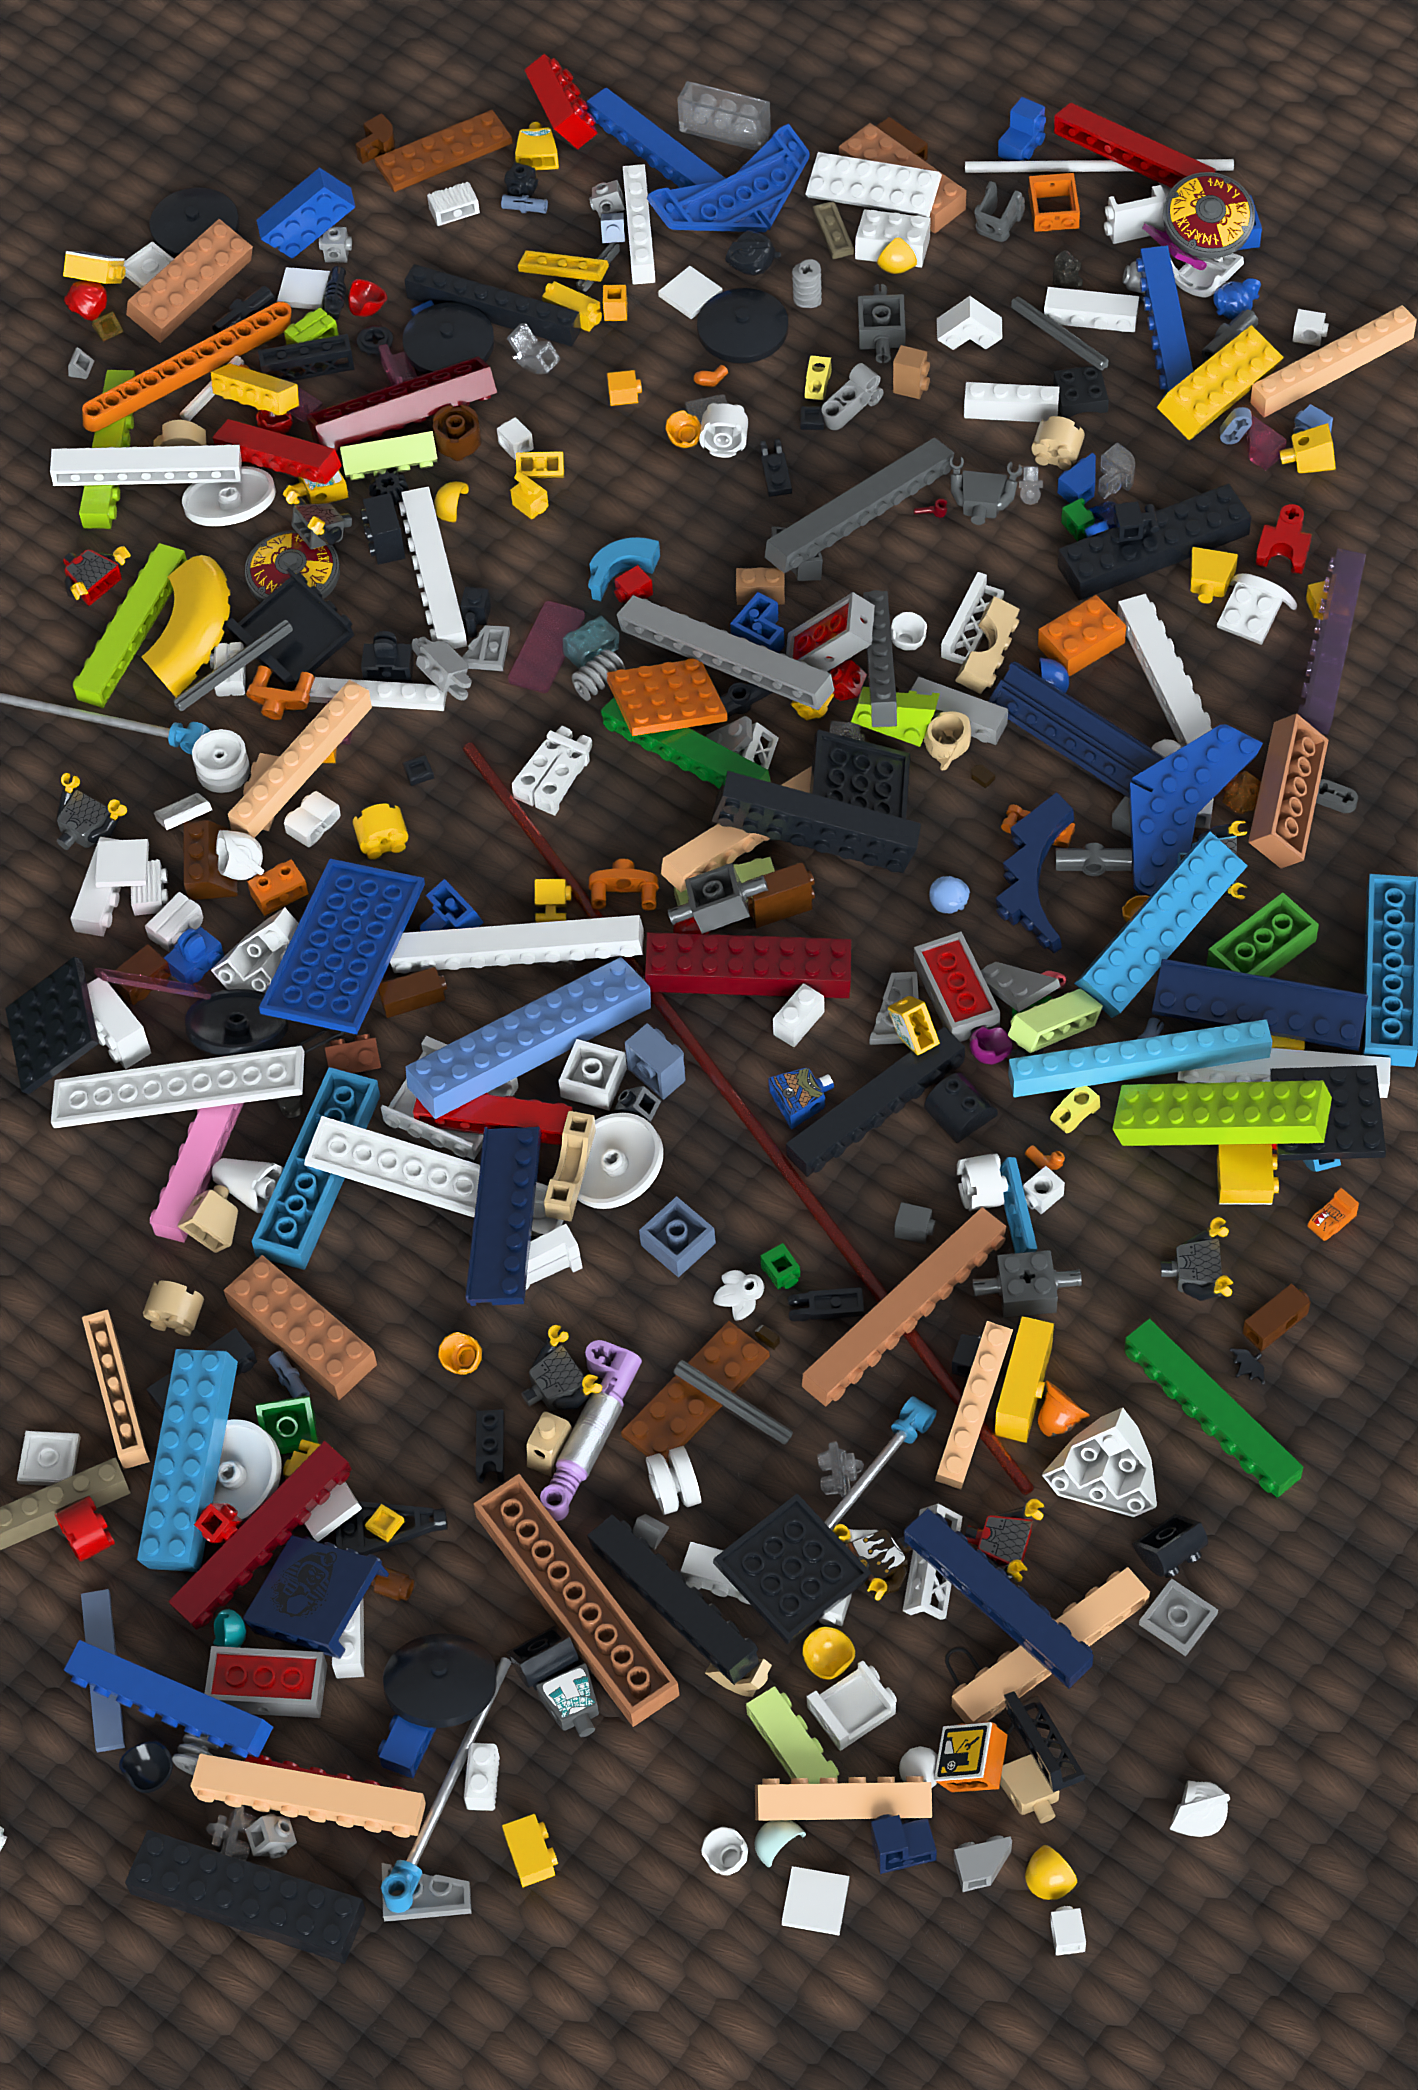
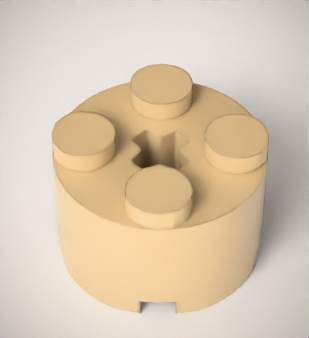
M1051 416L1047 421L1041 420L1032 444V452L1036 456L1035 461L1040 465H1047L1049 463L1057 465L1062 470H1070L1077 461L1085 434L1083 429L1080 427L1078 430L1074 427L1075 422L1064 417Z
M159 1281L158 1285L154 1282L143 1311V1316L151 1321L150 1326L154 1329L165 1331L166 1327L174 1328L175 1332L180 1335L190 1336L195 1328L204 1297L197 1291H194L193 1295L186 1292V1286L175 1282Z

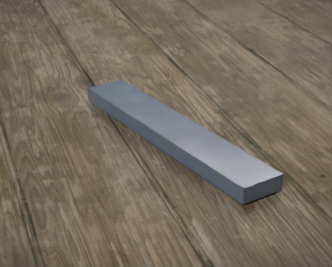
M109 1589L81 1594L85 1642L116 1655ZM90 1685L97 1753L125 1748L121 1704L115 1701L117 1696L110 1694L106 1698L94 1692V1686Z

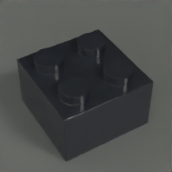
M388 493L363 499L364 509L360 510L363 524H365L363 528L366 539L369 542L368 547L371 557L376 556L378 565L406 559L401 529L391 494Z

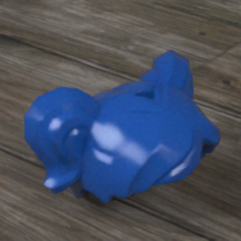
M1247 278L1243 283L1232 281L1218 288L1213 298L1214 304L1218 309V315L1223 314L1228 319H1234L1242 311L1252 310L1253 300L1259 298L1260 281L1254 278Z

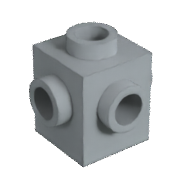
M617 180L599 183L592 187V197L589 198L593 211L597 210L600 218L601 214L617 213L625 210V198Z
M331 227L323 233V236L319 237V249L323 250L325 262L347 263L349 250H352V237H348L347 227Z
M269 1814L260 1817L246 1829L253 1856H270L272 1859L280 1858L286 1855L287 1850L297 1843L289 1817Z

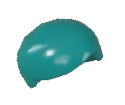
M224 1609L218 1613L214 1620L216 1639L213 1644L219 1647L240 1648L246 1637V1626L237 1612L231 1609Z

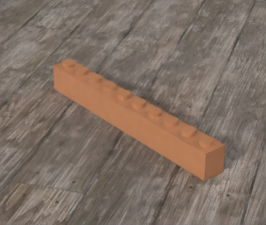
M983 1207L979 1209L803 1373L802 1387L825 1407L832 1400H839L849 1384L857 1383L865 1369L869 1366H875L881 1359L882 1354L887 1349L892 1350L905 1332L910 1333L923 1315L925 1317L928 1316L935 1308V1304L940 1299L945 1300L958 1282L960 1284L963 1283L975 1266L980 1267L993 1249L997 1251L1005 1242L1006 1226Z

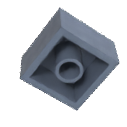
M647 1023L625 1041L628 1070L664 1100L685 1082L684 1053L679 1046L669 1043L659 1029H653Z
M677 1196L639 1230L641 1246L677 1277H680L716 1244L714 1228Z

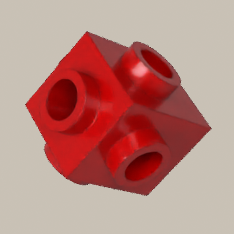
M853 660L844 661L830 671L834 686V697L839 701L857 698L861 693V687L867 674Z
M210 1503L201 1512L199 1519L194 1525L209 1542L225 1543L238 1530L243 1521L237 1516L238 1511L228 1503Z

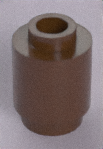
M387 1567L384 1568L389 1573L388 1577L376 1574L371 1583V1586L374 1587V1593L397 1601L402 1599L407 1601L410 1598L415 1581L409 1578L408 1574Z

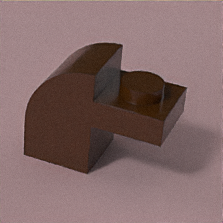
M382 113L363 123L366 138L355 143L357 158L362 164L380 154L383 155L395 149L392 124Z

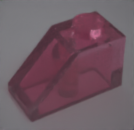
M1252 415V425L1246 432L1248 458L1255 465H1259L1266 471L1280 459L1279 450L1286 448V439Z

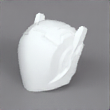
M219 831L216 842L219 873L236 880H246L256 874L262 875L264 872L261 868L263 852L260 843L254 837L242 832Z
M1188 1780L1182 1802L1177 1805L1169 1829L1196 1837L1215 1834L1226 1821L1228 1813L1227 1801L1230 1800L1229 1794H1225L1221 1788L1211 1782Z

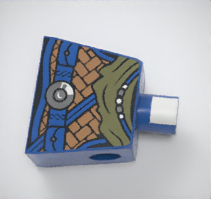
M802 1068L768 1078L769 1092L791 1129L823 1110L825 1107L824 1092L834 1088L833 1081L828 1074L815 1079L809 1068Z

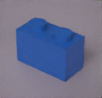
M395 1714L389 1726L391 1732L387 1740L381 1742L378 1756L383 1768L413 1779L436 1728L415 1725Z

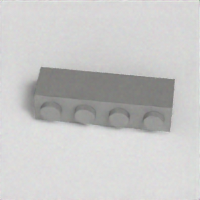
M921 677L917 678L911 691H917V694L932 695V692L940 693L931 721L942 712L951 711L965 714L970 721L971 736L982 742L996 745L1008 724V709Z

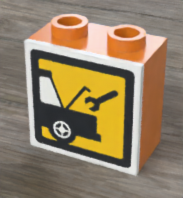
M988 1721L976 1724L961 1723L954 1726H943L934 1781L951 1793L999 1789L1008 1735L999 1729L997 1724Z

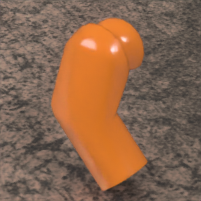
M720 365L714 372H696L694 382L701 386L714 387L728 374V370L725 366Z
M1034 1145L1030 1146L1025 1152V1155L1041 1170L1045 1166L1050 1170H1057L1063 1166L1065 1160L1063 1153L1060 1151L1052 1152L1051 1155H1043Z

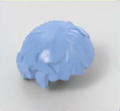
M943 876L932 883L929 890V899L937 911L951 914L957 912L958 909H964V905L967 904L970 890L962 880L952 876Z

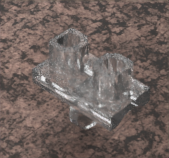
M1023 466V479H1018V487L1022 488L1020 497L1024 503L1029 505L1038 502L1041 495L1039 488H1043V480L1038 479V466Z
M837 1442L829 1443V1450L817 1455L818 1464L823 1471L832 1469V1475L820 1479L821 1489L826 1495L839 1493L844 1498L851 1490L850 1481L857 1480V1473L863 1471L864 1466L861 1460L855 1459L854 1453L846 1454L845 1450L839 1449Z
M241 1806L235 1807V1810L231 1811L228 1826L225 1825L227 1817L220 1815L218 1816L217 1823L208 1824L207 1833L213 1835L212 1844L220 1846L221 1840L224 1838L222 1854L245 1861L249 1855L250 1844L237 1840L238 1832L246 1833V1829L257 1821V1817L244 1813L245 1807Z

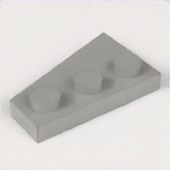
M999 962L989 964L980 970L990 992L1018 1012L1060 988L1057 978Z
M917 972L891 973L883 997V1003L869 1039L870 1045L904 1043L897 1035L888 1007L907 996L919 999Z
M382 1863V1882L391 1874L392 1865ZM422 1874L413 1893V1903L404 1912L396 1913L390 1911L386 1907L383 1898L384 1922L472 1913L469 1881L441 1875L430 1876ZM397 1890V1891H394L391 1895H392V1896H399V1895H401L404 1891H402V1890Z

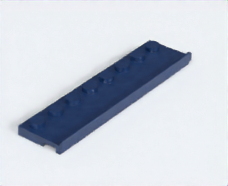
M1016 661L1009 665L1010 669L1006 676L999 682L988 701L1007 708L1010 721L1128 798L1129 783L1132 778L1166 758Z
M1162 959L1152 1014L1216 1026L1267 1019L1270 1034L1273 1036L1358 1051L1368 995Z
M484 1127L466 1287V1300L471 1306L484 1302H491L492 1305L524 1304L541 1142L540 1127L488 1129V1127Z

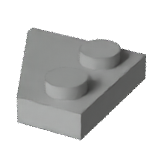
M484 626L479 632V636L468 645L469 650L461 657L469 665L468 669L503 671L510 636L509 627Z
M744 716L707 734L706 737L739 754L742 749H745L753 741L752 720Z

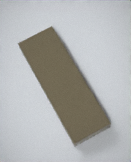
M832 201L813 206L814 216L832 259L853 255V244L835 202Z

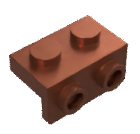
M370 1034L355 1036V1042L345 1043L344 1039L329 1041L330 1046L325 1047L328 1067L352 1074L381 1068L376 1038H370Z

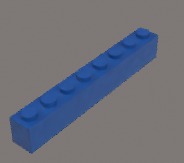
M604 88L587 100V112L592 115L596 123L606 133L618 139L622 145L631 149L636 156H640L652 168L657 169L666 179H670L679 188L726 179L608 88Z
M1168 246L1142 248L1140 250V257L1136 258V269L1142 275V278H1140L1141 292L1145 291L1146 295L1144 297V309L1149 311L1150 315L1147 317L1148 329L1153 331L1151 344L1152 349L1157 351L1155 365L1156 369L1161 371L1159 385L1160 389L1165 391L1164 398L1171 389L1193 372L1169 248Z
M81 1640L78 1641L64 1668L65 1672L73 1676L71 1682L83 1688H86L88 1684L94 1686V1692L106 1698L110 1694L117 1696L115 1701L129 1708L133 1704L140 1706L138 1711L149 1717L154 1718L155 1714L163 1716L162 1722L177 1728L178 1724L185 1726V1732L197 1738L204 1734L209 1737L208 1742L220 1748L227 1744L232 1747L231 1752L243 1758H246L248 1754L258 1758L273 1729V1726L262 1718Z

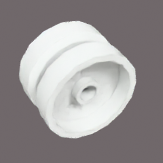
M219 729L202 735L195 742L192 749V757L198 780L203 787L212 792L225 793L241 787L247 781L250 774V764L245 743L239 735L229 730Z
M684 1446L669 1450L670 1468L664 1456L660 1453L646 1457L650 1484L663 1515L678 1510L679 1501L677 1493H679L682 1503L687 1508L701 1503L695 1473Z

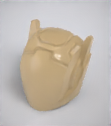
M950 711L940 713L929 723L924 736V743L929 754L941 763V770H946L952 760L958 758L968 749L971 742L969 718L965 714Z

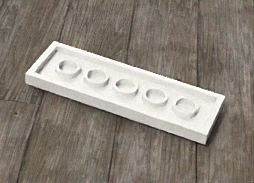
M818 152L806 195L809 198L929 217L942 175L938 171Z

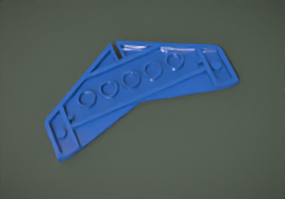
M787 124L779 128L772 138L736 174L721 181L672 190L669 188L657 189L648 194L647 200L665 225L672 230L737 232L752 230L754 232H766L773 225L803 171L810 153L792 127Z
M1222 724L1132 778L1129 783L1133 886L1136 892L1141 895L1151 896L1177 866L1178 853H1188L1190 851L1197 814L1257 756L1263 744L1262 742L1229 725Z

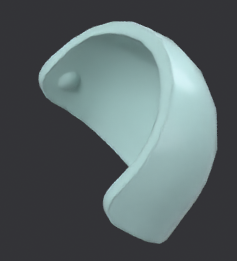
M770 1820L761 1827L755 1837L756 1853L767 1867H771L774 1857L788 1841L797 1835L804 1837L806 1833L798 1824L791 1820Z

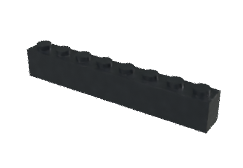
M416 264L412 266L404 280L407 298L414 301L426 303L431 300L434 305L449 302L470 305L480 310L493 324L571 347L581 332L579 312Z
M943 1027L936 1032L940 1044L920 1055H916L913 1051L909 1052L787 1142V1157L806 1177L813 1172H819L833 1157L841 1156L848 1146L861 1141L872 1128L880 1127L887 1117L893 1113L900 1112L911 1099L919 1098L926 1088L932 1084L939 1083L950 1070L959 1068L965 1060V1046L946 1027Z
M611 1515L587 1535L592 1550L733 1685L760 1664L756 1654L758 1648L755 1643L748 1637L744 1639L732 1621L728 1620L726 1622L714 1604L710 1603L708 1605L696 1587L690 1588L678 1570L672 1571L661 1554L657 1553L655 1555L643 1537L637 1538L626 1521L622 1520L620 1522L614 1515Z

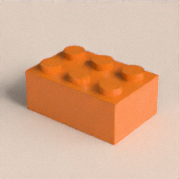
M1095 595L1041 627L1038 631V648L1049 659L1061 663L1068 671L1070 677L1125 643L1126 625Z

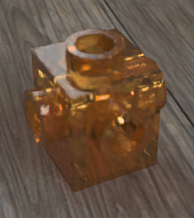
M1247 771L1237 774L1225 786L1222 802L1229 806L1233 812L1240 815L1256 809L1261 781Z

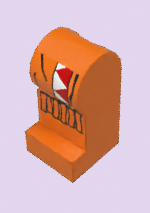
M1340 1188L1334 1194V1198L1313 1215L1307 1226L1323 1241H1326L1357 1215L1359 1202L1344 1189Z

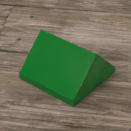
M310 1395L255 1404L259 1427L273 1438L280 1454L302 1451L299 1450V1444L302 1439L318 1444L315 1413Z

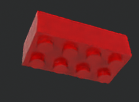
M543 54L525 69L526 75L554 130L577 149L598 134L594 126L596 121L587 112L588 105L580 98L581 92L579 88L572 83L574 79L572 74L566 68L563 70L555 58L550 59L546 54Z

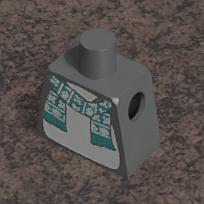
M585 1663L536 1685L541 1702L562 1730H568L575 1726L580 1737H586L595 1731L591 1719L599 1715V1710Z

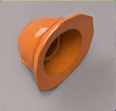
M1048 1380L1046 1381L1047 1392L1044 1395L1045 1401L1038 1416L1040 1430L1046 1436L1052 1437L1067 1433L1077 1423L1079 1424L1082 1419L1090 1417V1414L1083 1411L1058 1387Z

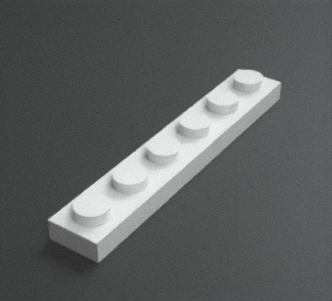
M315 677L309 694V702L329 703L349 679ZM350 679L369 690L371 706L444 711L447 692L443 693L436 685Z

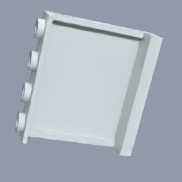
M426 1036L421 1043L423 1053L419 1059L443 1048L447 1044ZM517 1077L487 1093L500 1097L514 1096L518 1089ZM407 1079L388 1107L381 1106L383 1120L390 1127L404 1129L413 1137L427 1139L433 1145L439 1148H448L460 1157H468L474 1160L482 1148L483 1134L439 1129L415 1119L413 1109L416 1097L408 1089Z

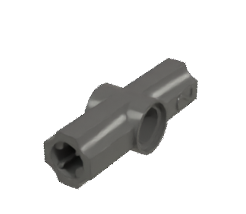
M1247 309L1237 315L1229 324L1223 323L1218 328L1215 338L1202 350V357L1205 361L1210 359L1249 326L1252 325L1255 328L1259 320L1255 313Z
M1089 843L1083 846V848H1056V871H1083V873L1089 876H1099L1105 871H1132V848H1104L1099 843Z

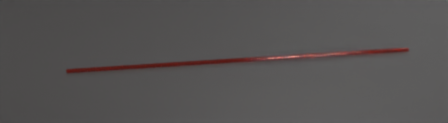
M473 743L466 744L463 747L465 754L559 879H565L567 886H571L572 896L589 919L604 918L598 909L591 906L589 896ZM618 956L619 958L622 957L645 981V971L634 956ZM650 992L653 1004L879 1303L888 1295V1292L661 992ZM915 1328L910 1333L905 1332L903 1334L905 1339L957 1408H959L963 1396L961 1389ZM983 1421L979 1437L1024 1496L1030 1494L1034 1490V1486L986 1422Z

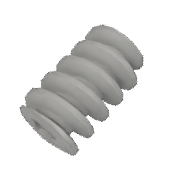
M806 259L796 265L792 271L793 301L797 306L814 308L819 306L822 301L821 267L817 261Z
M604 649L600 655H596L593 660L588 661L586 666L581 667L579 672L577 671L572 674V683L579 695L588 701L591 699L590 693L596 695L598 694L597 688L602 690L605 688L604 682L608 684V672L620 669L625 670V666L614 652Z
M185 1734L183 1737L184 1744L179 1745L177 1749L179 1754H174L172 1761L179 1769L194 1775L199 1754L213 1756L208 1749L217 1750L218 1746L208 1742L209 1737L201 1734L200 1738L191 1734Z

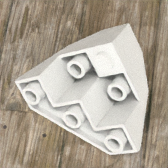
M283 908L246 935L211 971L228 990L250 989L266 993L299 923L286 908Z
M1123 1407L1100 1417L1077 1434L1042 1474L1058 1496L1131 1517L1152 1510L1157 1506L1150 1454L1138 1426Z

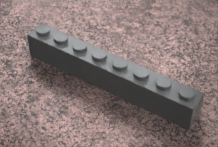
M879 590L863 592V598L875 605L872 642L866 648L872 727L897 726V701L888 592Z

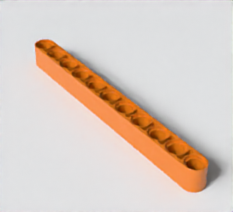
M285 302L274 303L89 400L82 407L84 428L91 432L99 431L228 363L235 356H241L279 336L291 325L290 305Z

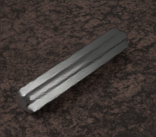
M615 242L609 243L596 259L607 260L608 264H610L620 252V245ZM579 279L576 282V288L584 293L595 281Z

